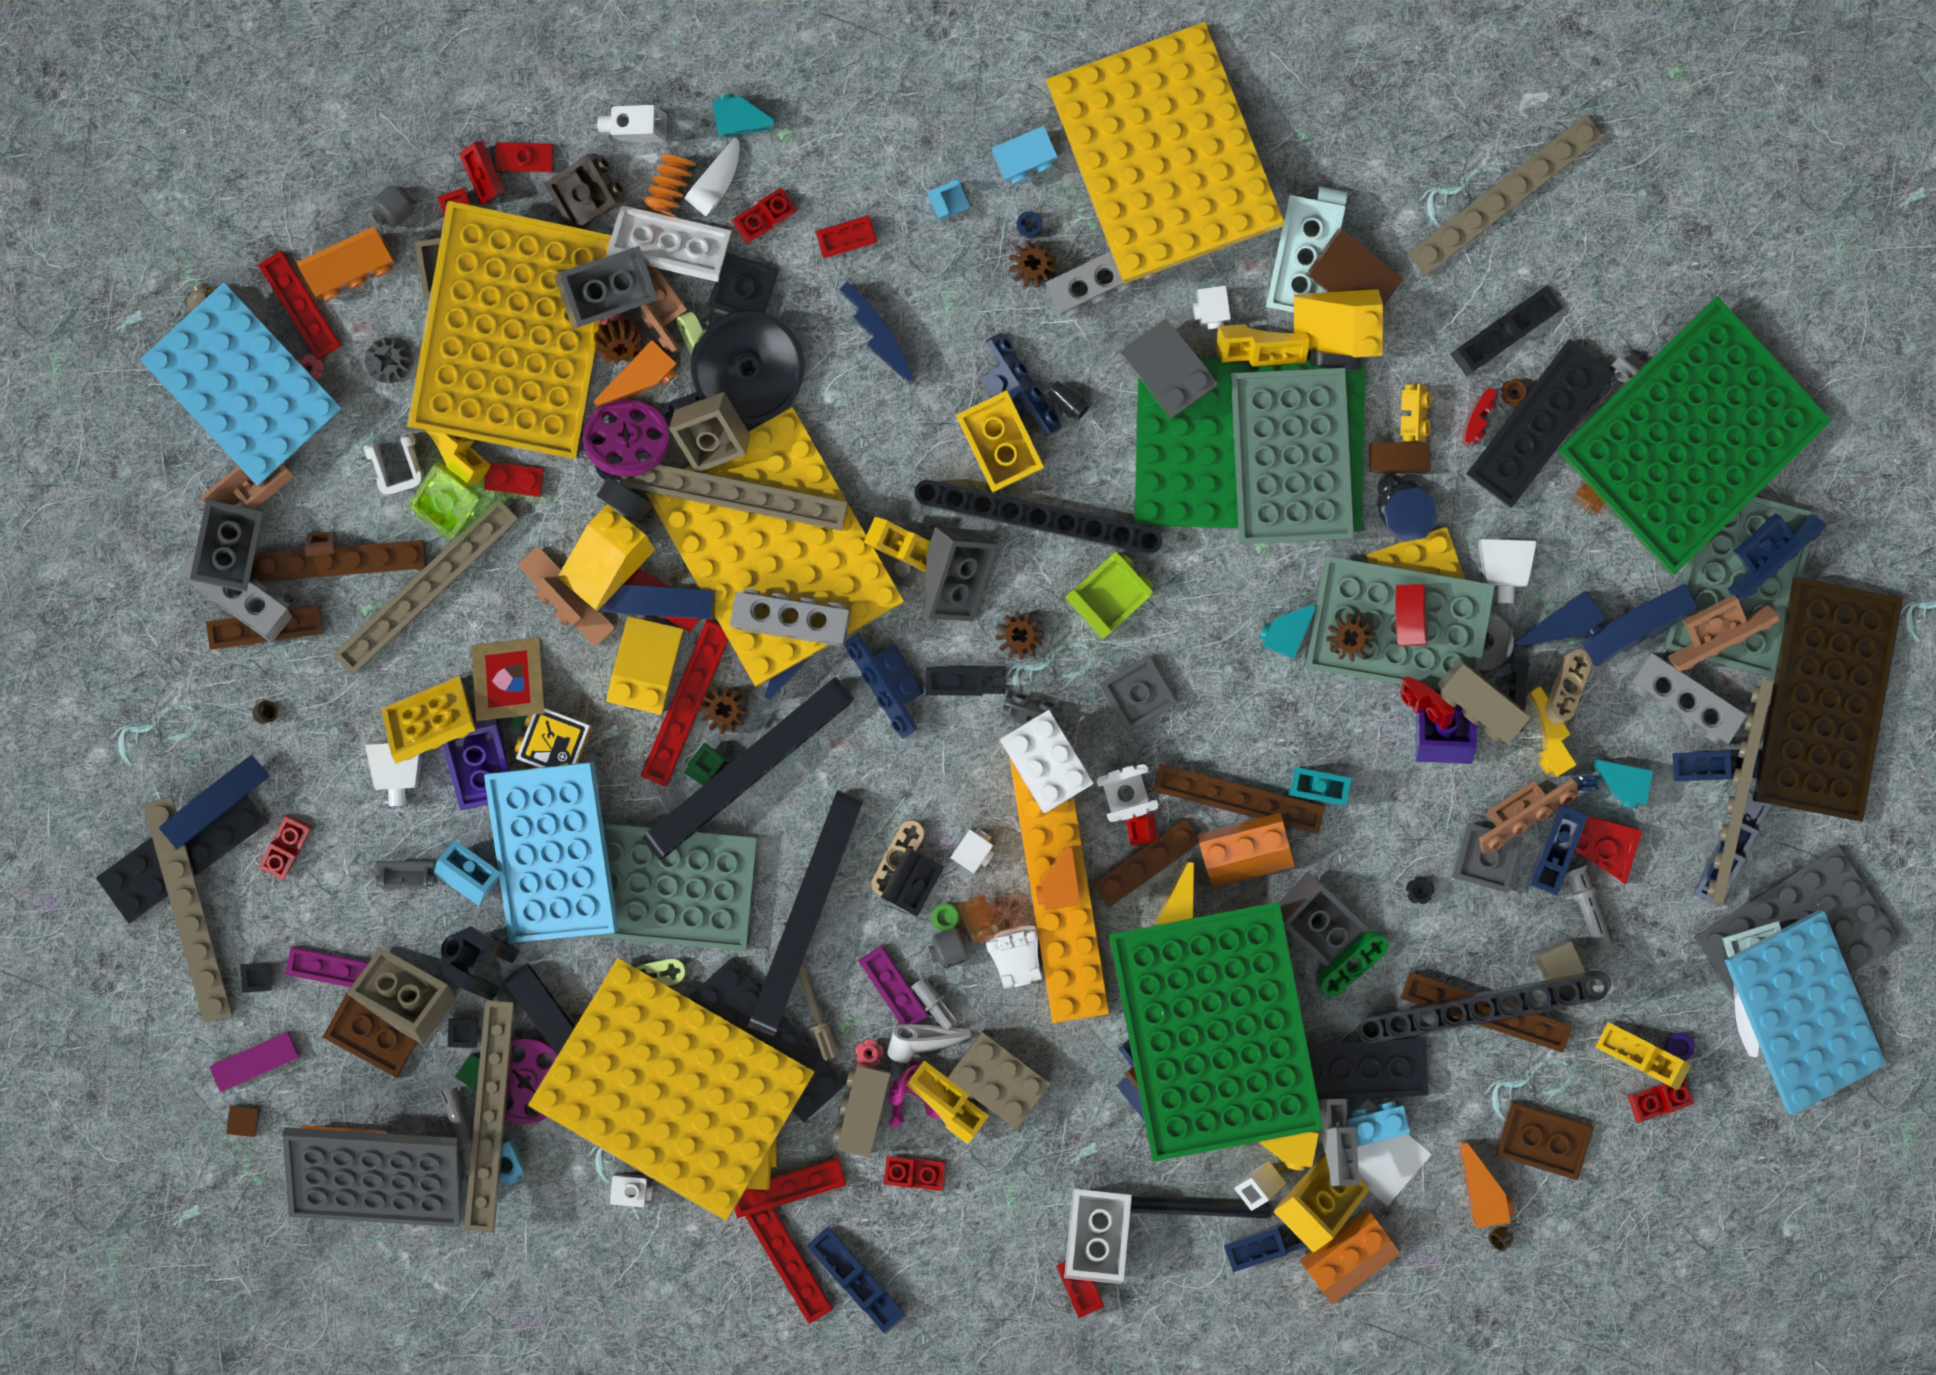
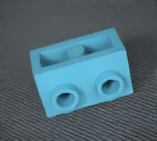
M1044 126L995 146L991 150L1004 183L1011 181L1013 185L1028 178L1027 174L1035 170L1038 173L1050 170L1054 167L1053 163L1057 161L1056 152Z
M454 840L437 860L433 874L480 906L496 887L501 872Z
M1395 1100L1378 1104V1109L1368 1111L1367 1107L1352 1110L1351 1115L1347 1116L1348 1127H1356L1357 1147L1410 1134L1404 1106L1400 1103L1396 1104Z

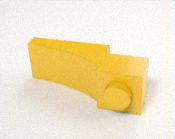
M1246 324L1219 326L1215 350L1221 362L1249 360L1252 367L1306 363L1310 338L1307 333L1268 332L1248 328Z
M426 431L444 458L447 466L445 472L457 484L468 488L483 481L490 464L471 448L474 440Z
M875 517L863 543L926 573L927 551L930 541L915 533L908 532L888 520Z
M1538 686L1527 692L1536 710L1542 731L1543 750L1538 753L1541 757L1538 763L1546 775L1551 773L1553 777H1558L1576 765L1561 741L1571 734L1564 723L1554 724L1547 718L1545 706L1548 698L1541 686Z
M1609 1022L1595 1048L1676 1090H1679L1691 1067L1689 1063Z
M926 1061L922 1062L906 1084L940 1116L946 1124L945 1128L966 1144L975 1137L989 1117V1115L967 1099L969 1097L967 1092Z

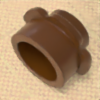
M1521 379L1508 380L1502 385L1501 390L1503 393L1501 398L1506 404L1518 406L1529 392V389ZM1516 390L1517 395H1513L1512 391Z

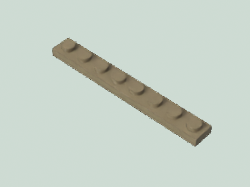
M1586 114L1407 255L1425 277L1604 136Z
M657 465L652 470L640 475L621 476L620 484L632 490L841 532L843 531L848 503L664 465Z
M498 498L333 655L352 675H355L519 519Z
M1762 679L1760 686L1754 685L1751 702L1756 703L1754 714L1748 713L1745 730H1750L1748 741L1742 740L1738 757L1743 758L1741 769H1735L1732 785L1737 786L1735 797L1729 796L1726 812L1731 813L1729 825L1723 823L1720 840L1725 841L1723 852L1717 851L1713 868L1718 869L1716 880H1710L1707 896L1712 897L1711 904L1723 906L1774 681Z
M173 796L144 803V810L203 1022L207 1023L230 1017L233 1013L186 844L179 850H176L158 828L177 813Z
M485 1001L464 1231L495 1233L515 1003Z

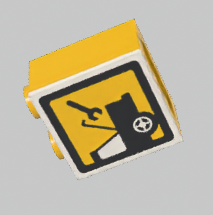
M544 708V713L527 715L525 725L528 726L525 737L520 736L515 747V752L518 753L516 759L539 768L579 763L593 726Z

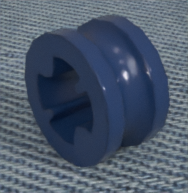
M1026 211L1018 217L1017 231L1022 237L1033 238L1040 233L1042 221L1038 214ZM1026 218H1033V223L1037 224V228H1032V232H1026L1025 226L1021 225L1023 220L1027 221Z
M1599 776L1573 777L1577 782L1578 791L1599 790V786L1596 785Z

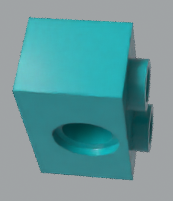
M1293 767L1287 795L1346 806L1352 778Z

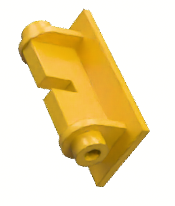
M1417 384L1416 390V385H1405V390H1402L1401 410L1411 411V416H1401L1400 436H1403V442H1414L1415 437V441L1426 443V436L1430 434L1427 408H1430L1432 401L1428 386Z

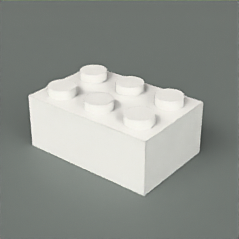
M1049 710L999 739L1043 813L1048 812L1093 785L1092 780Z
M1074 1189L1071 1200L1064 1278L1122 1284L1125 1273L1132 1195Z

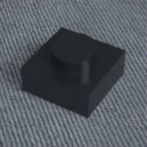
M271 962L240 964L242 993L273 990Z
M449 1018L447 1047L477 1048L478 1019Z

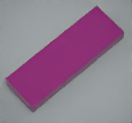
M882 945L858 960L900 1025L918 1024L929 1016Z
M291 946L285 975L351 988L369 962Z
M288 1031L209 1066L219 1091L223 1092L298 1059L300 1056Z

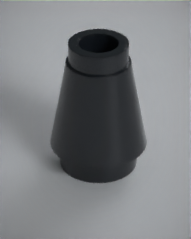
M1057 381L1048 392L1069 419L1074 418L1078 421L1091 406L1087 396L1062 384L1060 381Z

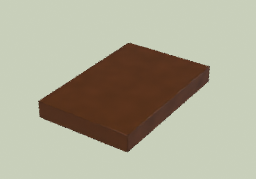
M1339 228L1306 273V276L1326 292L1379 289L1383 307L1403 280L1401 276Z
M348 993L343 998L322 1037L395 1078H398L418 1043L349 996Z
M1510 1101L1495 1156L1578 1181L1594 1126Z

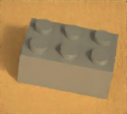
M1461 658L1456 660L1438 682V686L1441 689L1439 693L1441 698L1454 708L1457 704L1463 708L1461 712L1464 713V716L1476 726L1480 722L1485 725L1484 730L1486 734L1497 743L1503 740L1509 745L1531 718L1522 707Z
M984 1031L979 1033L948 1075V1079L1014 1129L1019 1127L1051 1084L1049 1080Z
M859 1062L856 1068L851 1067L846 1086L851 1087L850 1095H844L839 1113L845 1115L843 1124L837 1123L833 1142L838 1143L836 1150L870 1158L891 1074L890 1069Z

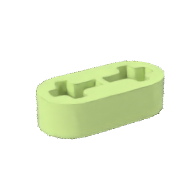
M688 312L677 317L676 321L680 334L690 355H692L694 345L703 330L694 313Z
M666 959L636 967L640 971L641 969H646L647 973L656 972L657 977L654 979L666 986L679 983L686 974L684 964L678 959ZM670 963H673L675 968H680L681 970L680 973L676 974V979H672L671 975L661 976L660 971L669 969Z

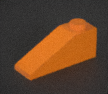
M651 340L593 402L596 406L601 407L605 404L624 400L655 389L662 383L668 385L678 374L675 371L678 365Z
M1464 1140L1458 1141L1473 1226L1483 1228L1511 1223L1510 1215L1514 1214L1511 1198H1506L1504 1191L1470 1145Z

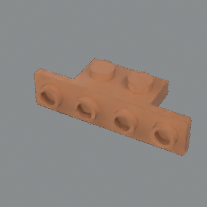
M649 267L647 270L658 300L640 306L644 312L641 316L650 328L655 327L660 334L658 341L667 352L671 350L673 353H678L682 348L667 326L674 322L677 317L686 313L688 308L659 268Z
M283 463L262 484L257 486L237 466L202 495L201 499L204 503H206L207 499L230 505L239 499L245 508L255 510L294 476L285 463Z
M535 547L519 562V568L538 588L535 594L545 605L551 602L557 609L554 613L565 626L570 622L593 646L600 644L615 629L613 624L601 612H596L595 609L558 580L557 577L561 569L540 547Z
M1732 595L1683 620L1692 644L1669 655L1668 659L1678 671L1690 669L1701 660L1716 656L1723 649L1745 641L1750 635L1769 629L1774 623L1780 621L1779 615L1770 606H1765L1745 617L1738 598Z
M1572 778L1546 795L1536 782L1533 781L1487 811L1488 817L1497 827L1479 838L1481 851L1487 854L1490 851L1499 850L1507 840L1514 836L1522 835L1528 830L1529 826L1537 821L1547 819L1561 805H1569L1578 795L1577 782Z

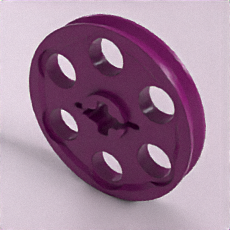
M617 400L605 404L590 415L584 427V448L588 458L599 469L617 476H636L652 470L661 463L669 448V429L664 417L655 408L640 401ZM637 412L646 416L641 421H634L630 418L632 414ZM606 415H613L617 418V421L608 424L603 422L602 418ZM624 427H626L627 435L630 439L629 449H627L626 440L623 437ZM652 431H658L663 436L660 439L652 440L647 434ZM595 436H601L606 441L603 444L595 445L590 440ZM646 452L651 455V458L646 461H640L636 458V455ZM611 455H619L623 460L614 464L610 463L607 458Z
M530 1038L512 1040V1047L520 1046L524 1049L525 1058L521 1062H514L510 1059L507 1094L513 1098V1106L511 1109L506 1110L505 1120L521 1125L538 1123L548 1117L541 1113L536 1117H531L526 1113L525 1106L535 1094L533 1089L537 1091L550 1068L542 1069L539 1067L537 1057L541 1053H548L552 1056L554 1063L557 1055L550 1045L542 1041ZM513 1069L524 1077L529 1074L532 1077L530 1080L532 1088L527 1086L521 1088L518 1085L521 1080Z

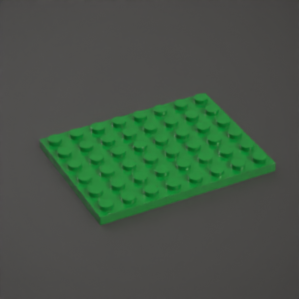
M1716 296L1556 451L1663 568L1673 576L1832 420L1728 306Z
M1198 357L1218 385L1214 390L1171 421L1138 378L1134 524L1153 527L1238 529L1231 373L1331 368L1312 366L1309 364L1310 360H1306V363L1252 367L1249 360L1221 362L1220 358ZM1365 361L1362 370L1345 369L1353 532H1361Z
M1279 902L1109 934L1153 1162L1323 1130Z

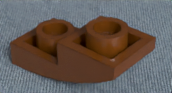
M1371 443L1369 444V472L1397 474L1399 472L1414 474L1430 473V444Z

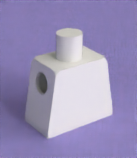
M655 105L614 106L611 109V115L598 116L597 127L599 133H611L619 141L666 142L667 114Z
M1481 539L1478 541L1483 582L1495 584V587H1497V603L1514 604V587H1527L1536 541Z
M389 743L367 744L366 752L375 790L388 789L389 806H406L405 789L419 787L423 753L416 755L410 760H404L396 764L391 756Z

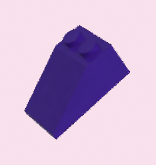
M1457 704L1455 708L1452 707L1455 710L1452 725L1443 730L1436 722L1434 723L1429 719L1426 709L1416 714L1415 761L1473 764L1477 749L1476 725L1464 716V713L1461 712L1463 708Z
M472 714L475 731L470 732L465 737L456 738L442 744L460 811L488 805L485 774L510 771L499 719L476 721V714Z

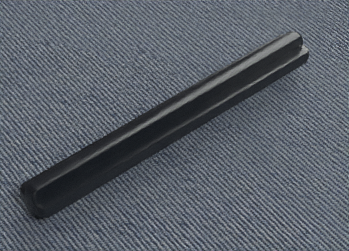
M1132 1196L1130 1212L1267 1219L1270 1216V1204L1265 1202L1251 1211L1244 1201Z

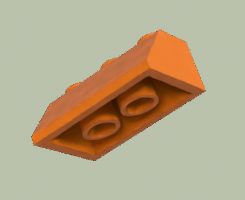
M375 226L296 262L315 297L325 301L337 298L341 295L339 291L349 286L350 289H355L364 285L366 278L373 275L381 277L392 271L391 267L396 265L383 234Z
M1281 812L1198 833L1200 848L1212 888L1295 867Z
M1071 846L1064 847L1041 877V886H1035L1038 904H1044L1045 910L1080 905Z
M1367 1209L1341 1228L1331 1241L1314 1253L1312 1251L1299 1261L1333 1305L1400 1255V1252Z

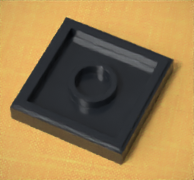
M726 252L718 282L715 281L707 306L726 313L739 310H756L766 313L779 270Z

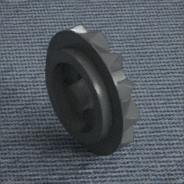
M383 338L372 343L366 351L364 363L368 374L375 380L382 383H394L402 379L408 372L410 355L407 348L400 341L392 338ZM391 351V358L394 362L398 363V366L388 364L382 372L383 362L379 360L377 355L386 356Z

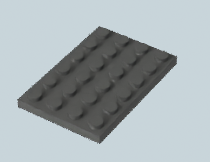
M1839 845L1831 848L1694 937L1734 1001V983L1724 961L1728 956L1722 937L1774 921H1779L1782 930L1817 910H1822L1826 914L1849 974L1901 942Z
M284 1127L282 1136L289 1217L460 1227L461 1204L458 1138Z

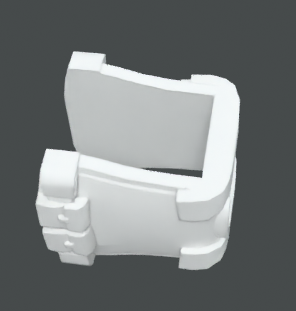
M413 431L403 433L400 436L413 478L390 484L378 443L373 442L364 446L367 459H372L378 479H376L377 485L383 494L397 493L422 484L421 482L425 474L424 469H420L414 445L417 441Z
M1146 765L1126 766L1121 768L1122 771H1119V769L1113 770L1108 775L1097 779L1098 787L1103 786L1111 810V813L1106 815L1110 822L1120 819L1122 821L1129 820L1134 815L1136 817L1147 814V811L1158 808L1157 800H1148L1141 774L1148 772ZM1122 785H1129L1134 790V797L1128 802L1121 801L1118 797L1117 792Z
M1035 925L1016 926L997 931L985 937L987 950L995 961L1004 989L1042 980L1038 963V935Z

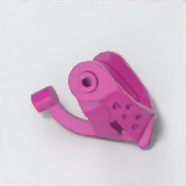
M913 1060L909 1062V1066L894 1081L893 1086L889 1090L888 1100L893 1104V1117L889 1119L888 1123L893 1129L898 1128L904 1122V1117L901 1115V1107L906 1093L918 1097L924 1103L928 1116L934 1119L940 1118L919 1095L906 1086L921 1065Z

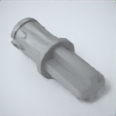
M926 976L911 987L926 1005L925 1010H929L944 1030L950 1029L958 1022L957 1018L942 1000L944 999L943 995L941 997L938 995Z

